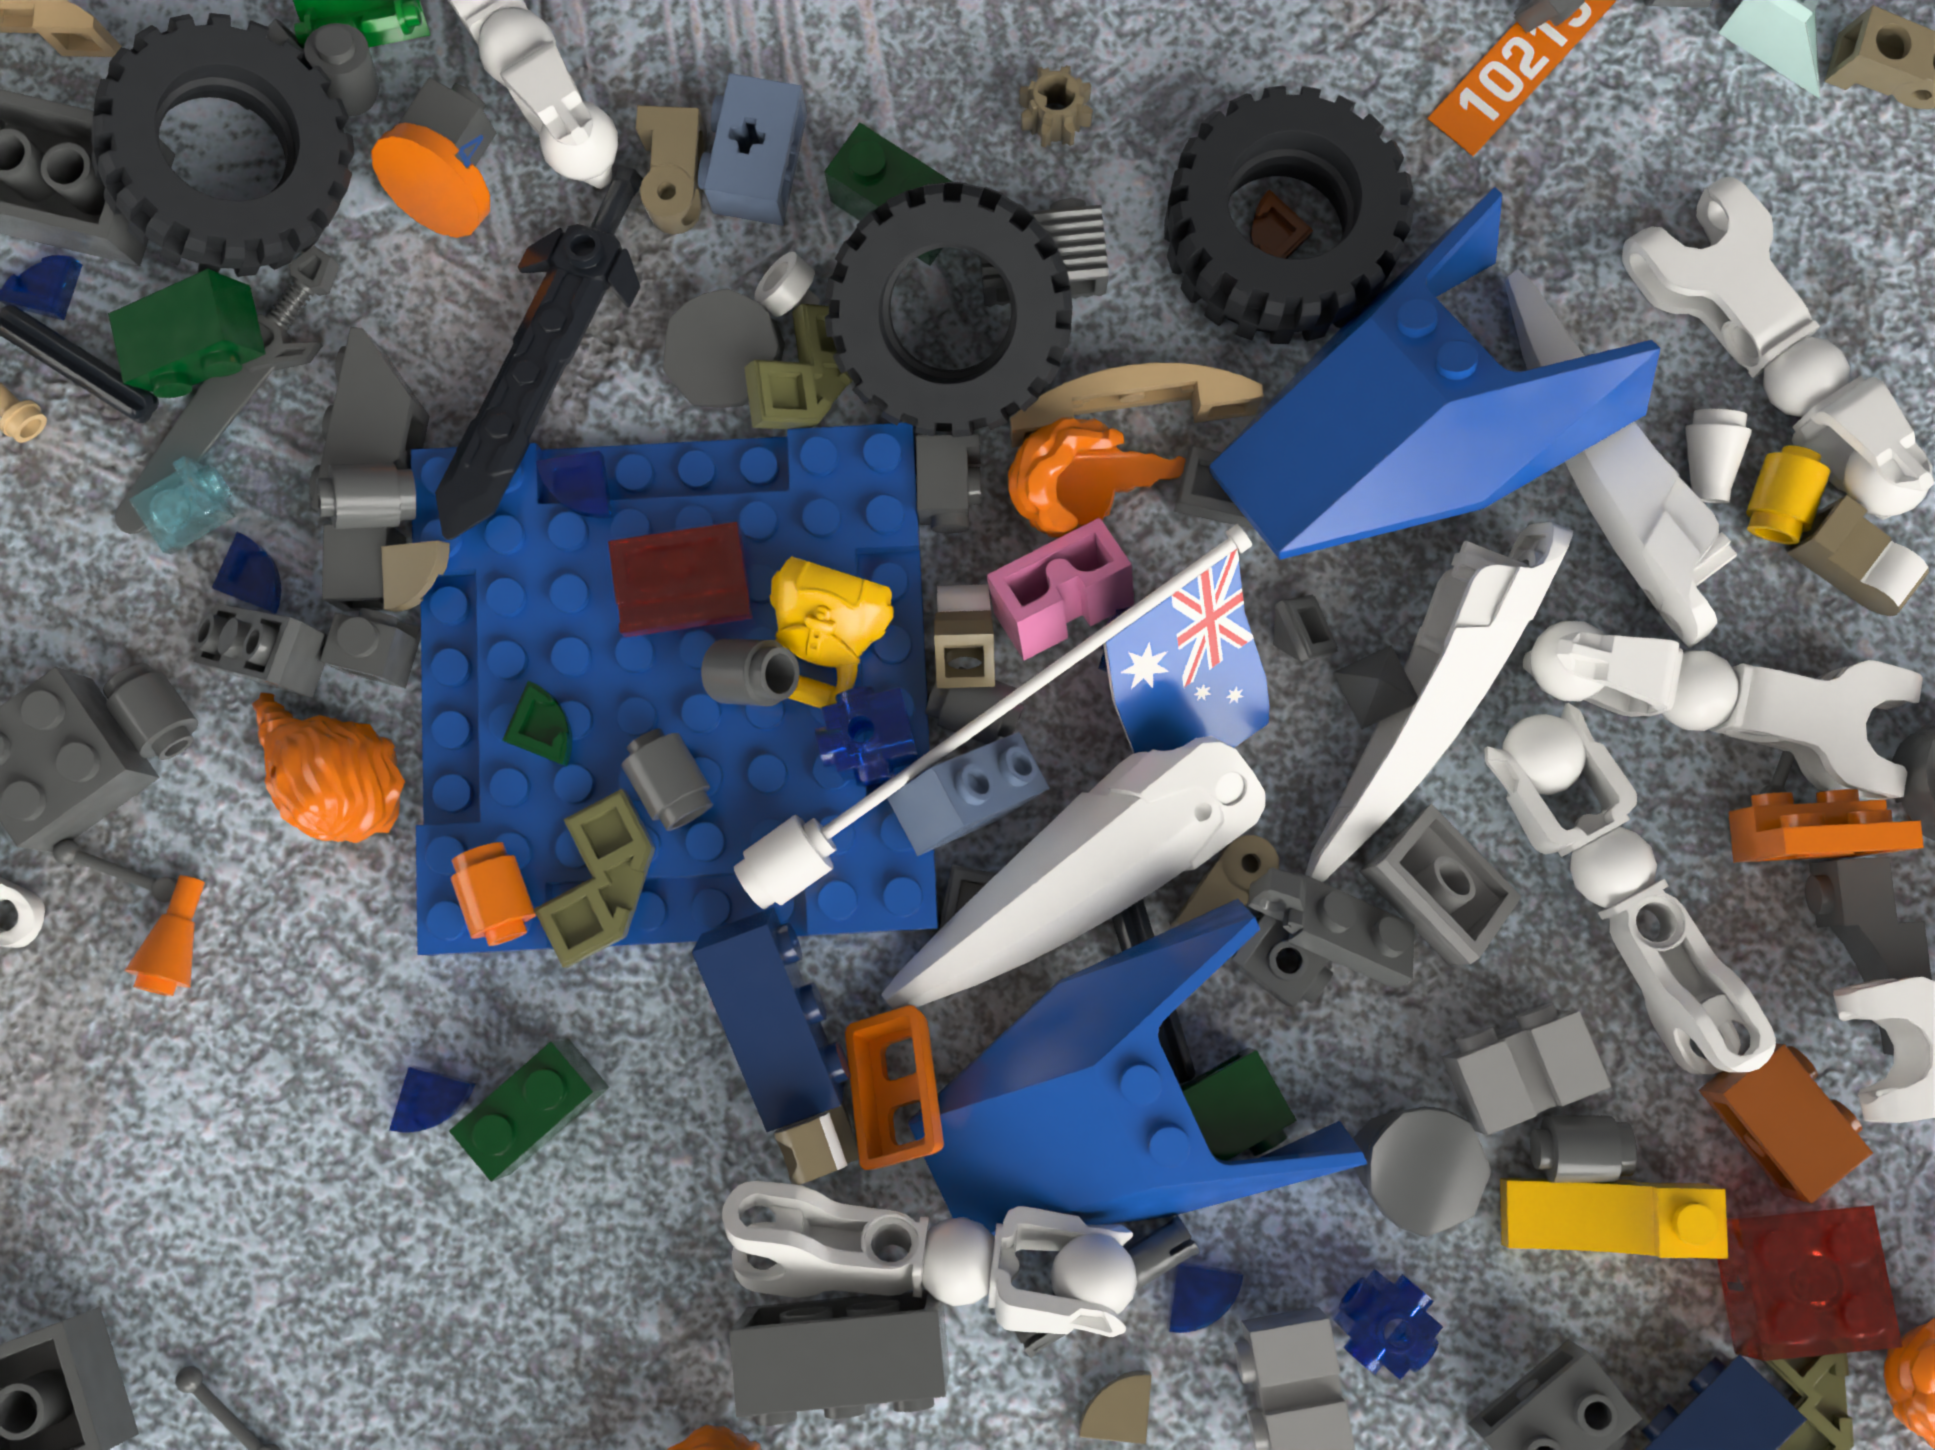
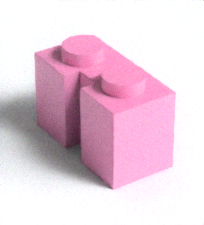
M1100 518L987 574L994 615L1023 661L1068 639L1066 623L1084 616L1091 627L1134 605L1132 564Z

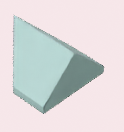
M1741 0L1719 31V34L1820 99L1816 5L1819 0Z

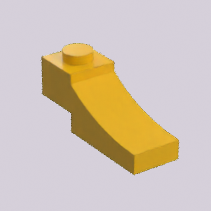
M1500 1178L1501 1245L1507 1248L1613 1252L1651 1255L1659 1258L1728 1259L1726 1192L1724 1188L1706 1183H1649L1621 1179L1616 1183H1550L1545 1178Z

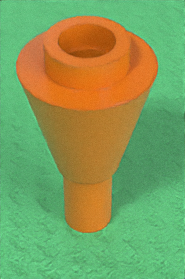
M179 875L166 914L161 915L124 970L137 976L133 987L169 997L174 996L177 986L191 988L195 922L192 919L205 885L204 881Z

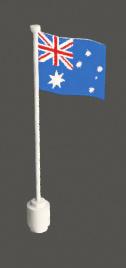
M1238 524L1226 531L1228 539L824 827L815 818L805 823L799 816L794 815L743 851L745 859L734 866L735 874L745 891L762 909H766L774 902L783 905L834 868L829 855L837 849L831 837L1102 644L1104 646L1112 701L1133 754L1150 752L1153 749L1159 751L1174 750L1186 745L1195 738L1212 736L1235 748L1269 724L1270 710L1267 678L1244 610L1238 552L1243 553L1252 546L1246 533Z

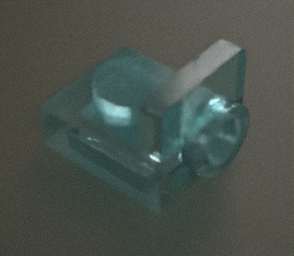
M185 456L173 462L177 470L176 472L129 499L161 551L170 555L236 517L225 501L232 496L231 490L216 468L211 464L203 466V464Z

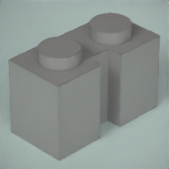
M1549 1003L1517 1015L1516 1019L1519 1027L1496 1035L1493 1027H1487L1468 1033L1455 1040L1459 1050L1441 1057L1465 1116L1472 1124L1474 1131L1490 1135L1537 1116V1113L1554 1106H1565L1612 1087L1580 1011H1557L1554 1003Z
M1319 1307L1242 1320L1245 1340L1234 1342V1349L1242 1383L1253 1382L1258 1408L1247 1410L1254 1449L1355 1450L1347 1404L1342 1396L1338 1375L1340 1374L1330 1318Z

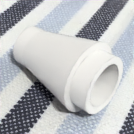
M1699 409L1694 411L1693 423L1685 426L1691 490L1705 503L1730 502L1731 489L1752 433L1751 429L1746 428L1747 413L1728 409Z

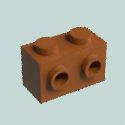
M1776 1043L1772 1056L1761 1068L1750 1072L1722 1071L1698 1091L1783 1196L1812 1204L1870 1157L1873 1152L1858 1135L1862 1131V1126L1856 1116L1841 1102L1835 1099L1830 1100L1814 1081L1818 1077V1072L1810 1060L1795 1047H1786L1785 1044Z

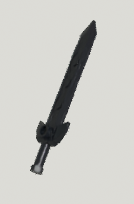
M620 165L590 227L575 224L568 226L566 232H563L562 228H558L526 249L518 265L519 271L521 273H547L512 339L513 345L481 408L466 429L456 449V453L435 492L441 531L445 539L453 540L495 514L530 445L529 439L566 365L572 361L606 290L611 286L612 292L627 308L631 307L640 289V283L627 249L622 250L615 233L633 197L641 187L643 178L635 169Z

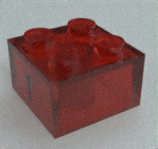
M1834 1205L1726 1216L1728 1259H1717L1734 1353L1736 1355L1769 1361L1903 1347L1874 1205Z

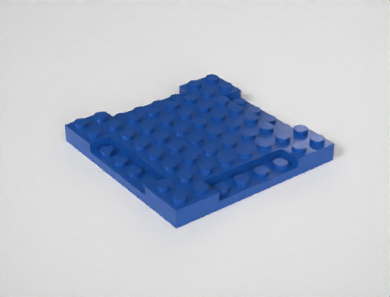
M890 423L787 429V436L544 450L537 443H530L495 514L453 540H447L442 535L435 492L456 453L457 447L411 449V470L416 490V517L412 520V543L437 540L450 543L447 568L443 575L438 574L434 584L423 596L424 600L420 603L423 825H416L417 955L437 956L553 950L537 915L524 923L527 933L514 940L495 946H488L485 937L472 939L450 879L456 873L452 859L473 848L490 843L503 842L507 855H514L516 857L533 908H536L593 878L563 819L620 789L627 791L655 846V852L627 937L608 947L697 942L702 933L772 907L776 911L780 924L789 922L797 937L939 930L935 849L917 856L887 798L831 837L837 849L829 855L834 868L783 905L774 902L766 909L759 907L745 891L734 871V866L745 859L743 851L792 816H799L805 823L815 818L824 827L930 751L929 715L925 714L928 693L920 529L917 512L916 447L913 425L898 423L896 426ZM791 556L890 588L894 617L882 638L873 641L859 657L860 663L858 664L857 677L853 689L846 700L826 711L789 698L773 706L723 704L713 700L706 692L702 682L701 667L706 651L714 642L725 638L776 640L775 634L778 632L776 610L771 605L769 597L771 595L772 578L777 570H781ZM795 656L799 665V675L836 687V668L816 665ZM528 680L549 692L560 703L568 717L572 732V751L567 767L502 741ZM658 728L662 729L664 735L671 733L680 734L710 785V789L706 793L713 803V806L701 816L672 831H666L660 819L652 820L621 767L623 761L630 756L626 747L641 735Z

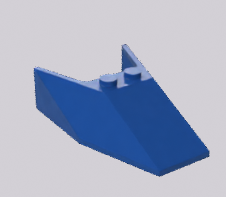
M1494 187L1373 298L1356 316L1333 335L1209 465L1210 474L1279 560L1481 510L1645 416L1661 348L1653 340H1648L1526 371L1514 372L1502 367L1436 298L1496 264L1503 194Z
M1239 899L1233 900L1059 980L938 1093L944 1146L939 1152L924 1156V1159L952 1218L965 1217L981 1223L994 1237L996 1224H1003L1008 1211L1017 1206L1079 1216L1086 1225H1106L1167 1218L1367 1164L1361 1149L1340 1121L1255 1159L1220 1160L1211 1153L1161 1047L1158 1032L1162 1022L1260 930L1253 914ZM921 1109L908 1121L916 1141L925 1136Z

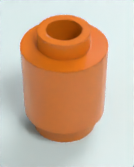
M504 843L486 844L454 857L452 864L456 873L450 879L470 937L472 939L485 937L488 946H495L526 934L527 929L524 923L534 918L536 914L516 857L514 855H507Z

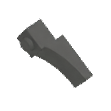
M1890 857L1842 859L1809 864L1810 876L1805 885V897L1809 910L1815 914L1817 928L1830 927L1853 959L1864 982L1891 978L1898 980L1909 977H1925L1932 980L1925 921L1898 923ZM1879 1026L1884 1054L1894 1055V1045L1886 1030Z

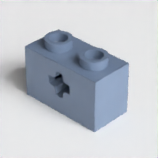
M729 73L724 96L716 95L712 105L711 131L716 133L712 153L704 152L702 154L698 171L699 189L705 191L713 214L784 226L808 114L801 85Z
M1017 732L932 766L887 799L917 856L1006 817L1050 789L1023 737L1020 732Z

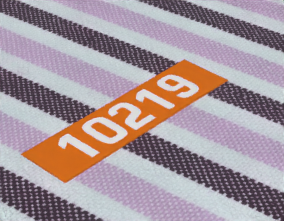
M1585 0L1577 11L1558 26H1554L1549 20L1528 33L1516 22L1427 119L1474 157L1617 0Z

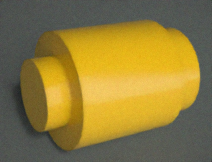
M1788 445L1784 446L1781 452L1769 453L1765 456L1746 510L1747 516L1751 518L1747 527L1751 534L1776 543L1798 544L1802 533L1811 530L1831 473L1826 465L1820 463L1822 457L1819 453L1808 448Z

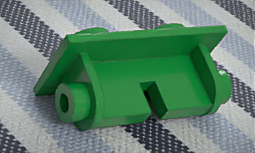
M293 0L300 20L299 23L294 24L297 41L302 49L305 47L306 40L313 31L321 26L333 23L347 24L358 29L366 38L369 48L431 36L420 0Z

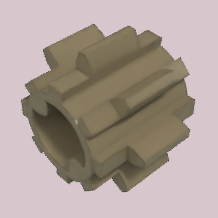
M1061 66L1060 71H1050L1049 67L1045 69L1042 67L1037 68V82L1031 80L1029 86H1021L1019 90V104L1027 108L1021 114L1022 131L1030 130L1032 135L1037 133L1041 137V147L1044 148L1047 145L1050 146L1051 141H1061L1063 145H1074L1075 131L1080 132L1081 126L1090 127L1092 123L1093 109L1084 105L1090 100V82L1083 83L1080 77L1075 80L1071 76V66ZM1058 103L1065 106V109L1052 110L1046 106Z

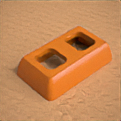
M907 1005L850 1023L845 1029L848 1067L851 1074L850 1085L861 1168L864 1170L880 1169L939 1152L944 1146L929 1026L924 1014L915 1006ZM912 1038L916 1072L912 1075L890 1080L886 1063V1050L888 1046ZM921 1102L925 1136L920 1140L898 1145L893 1121L894 1112L900 1107Z

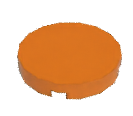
M400 123L395 125L390 131L385 132L371 150L372 166L383 189L399 208L416 222L430 230L454 238L469 236L490 212V194L480 171L473 163L466 168L455 157L460 151L455 144L434 130L416 124Z

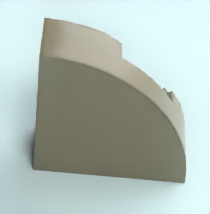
M437 540L381 546L384 610L404 611L417 606L424 600L423 596L432 587L438 574L443 575L447 568L450 543Z
M1140 1370L1124 1373L1099 1390L1083 1411L1079 1424V1437L1146 1444L1151 1372Z

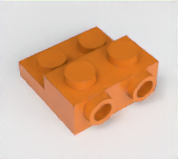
M1858 789L1816 792L1817 803L1794 804L1792 792L1757 794L1751 796V807L1728 812L1733 863L1863 857L1924 848L1921 821L1893 822L1892 810H1887L1886 800L1860 801Z

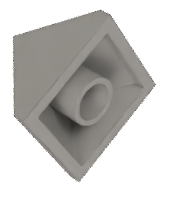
M1432 804L1422 810L1359 870L1406 921L1415 924L1414 929L1448 965L1472 964L1478 960L1522 897Z

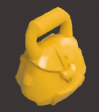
M791 556L781 570H777L772 578L771 595L769 597L771 605L776 610L778 632L775 634V641L789 649L800 659L816 665L836 668L837 685L835 687L799 675L798 685L793 694L788 698L827 711L846 700L856 681L858 664L860 663L859 657L873 641L881 639L886 633L885 630L894 617V608L891 606L892 593L887 586Z

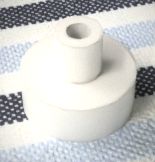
M789 252L779 258L765 273L756 288L754 298L775 317H780L792 308L796 309L801 304L818 305L820 299L809 290L815 271L798 254Z

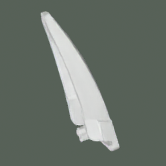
M1519 269L1510 274L1504 283L1527 370L1583 357L1584 354L1565 330L1535 284ZM1634 421L1565 461V464L1585 503L1617 555L1665 622L1683 641L1686 647L1690 649L1708 636L1717 624L1715 612L1697 589V586L1734 559L1737 553L1729 545L1731 541L1723 532L1719 534V523L1714 513L1685 484L1677 471L1656 450Z
M1553 522L1530 524L1521 532L1508 557L1469 541L1463 542L1460 552L1455 553L1451 565L1454 568L1446 571L1437 583L1423 625L1419 628L1412 650L1403 668L1418 695V699L1413 706L1378 722L1337 806L1312 850L1305 872L1306 876L1308 875L1324 882L1383 826L1450 747L1490 689L1529 620H1533L1569 547L1573 530Z
M1212 736L1195 738L1186 745L1174 750L1159 751L1153 749L1150 752H1138L1130 755L1120 762L1089 793L1082 792L1047 827L974 895L897 973L881 994L893 1010L907 1005L919 1007L990 980L1077 938L1159 889L1183 871L1195 870L1255 825L1265 808V791L1238 751Z

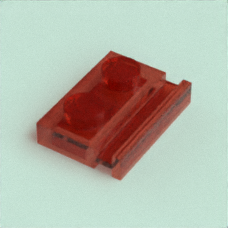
M738 522L608 541L615 599L620 617L619 630L624 637L753 618L748 593L749 586L741 528Z

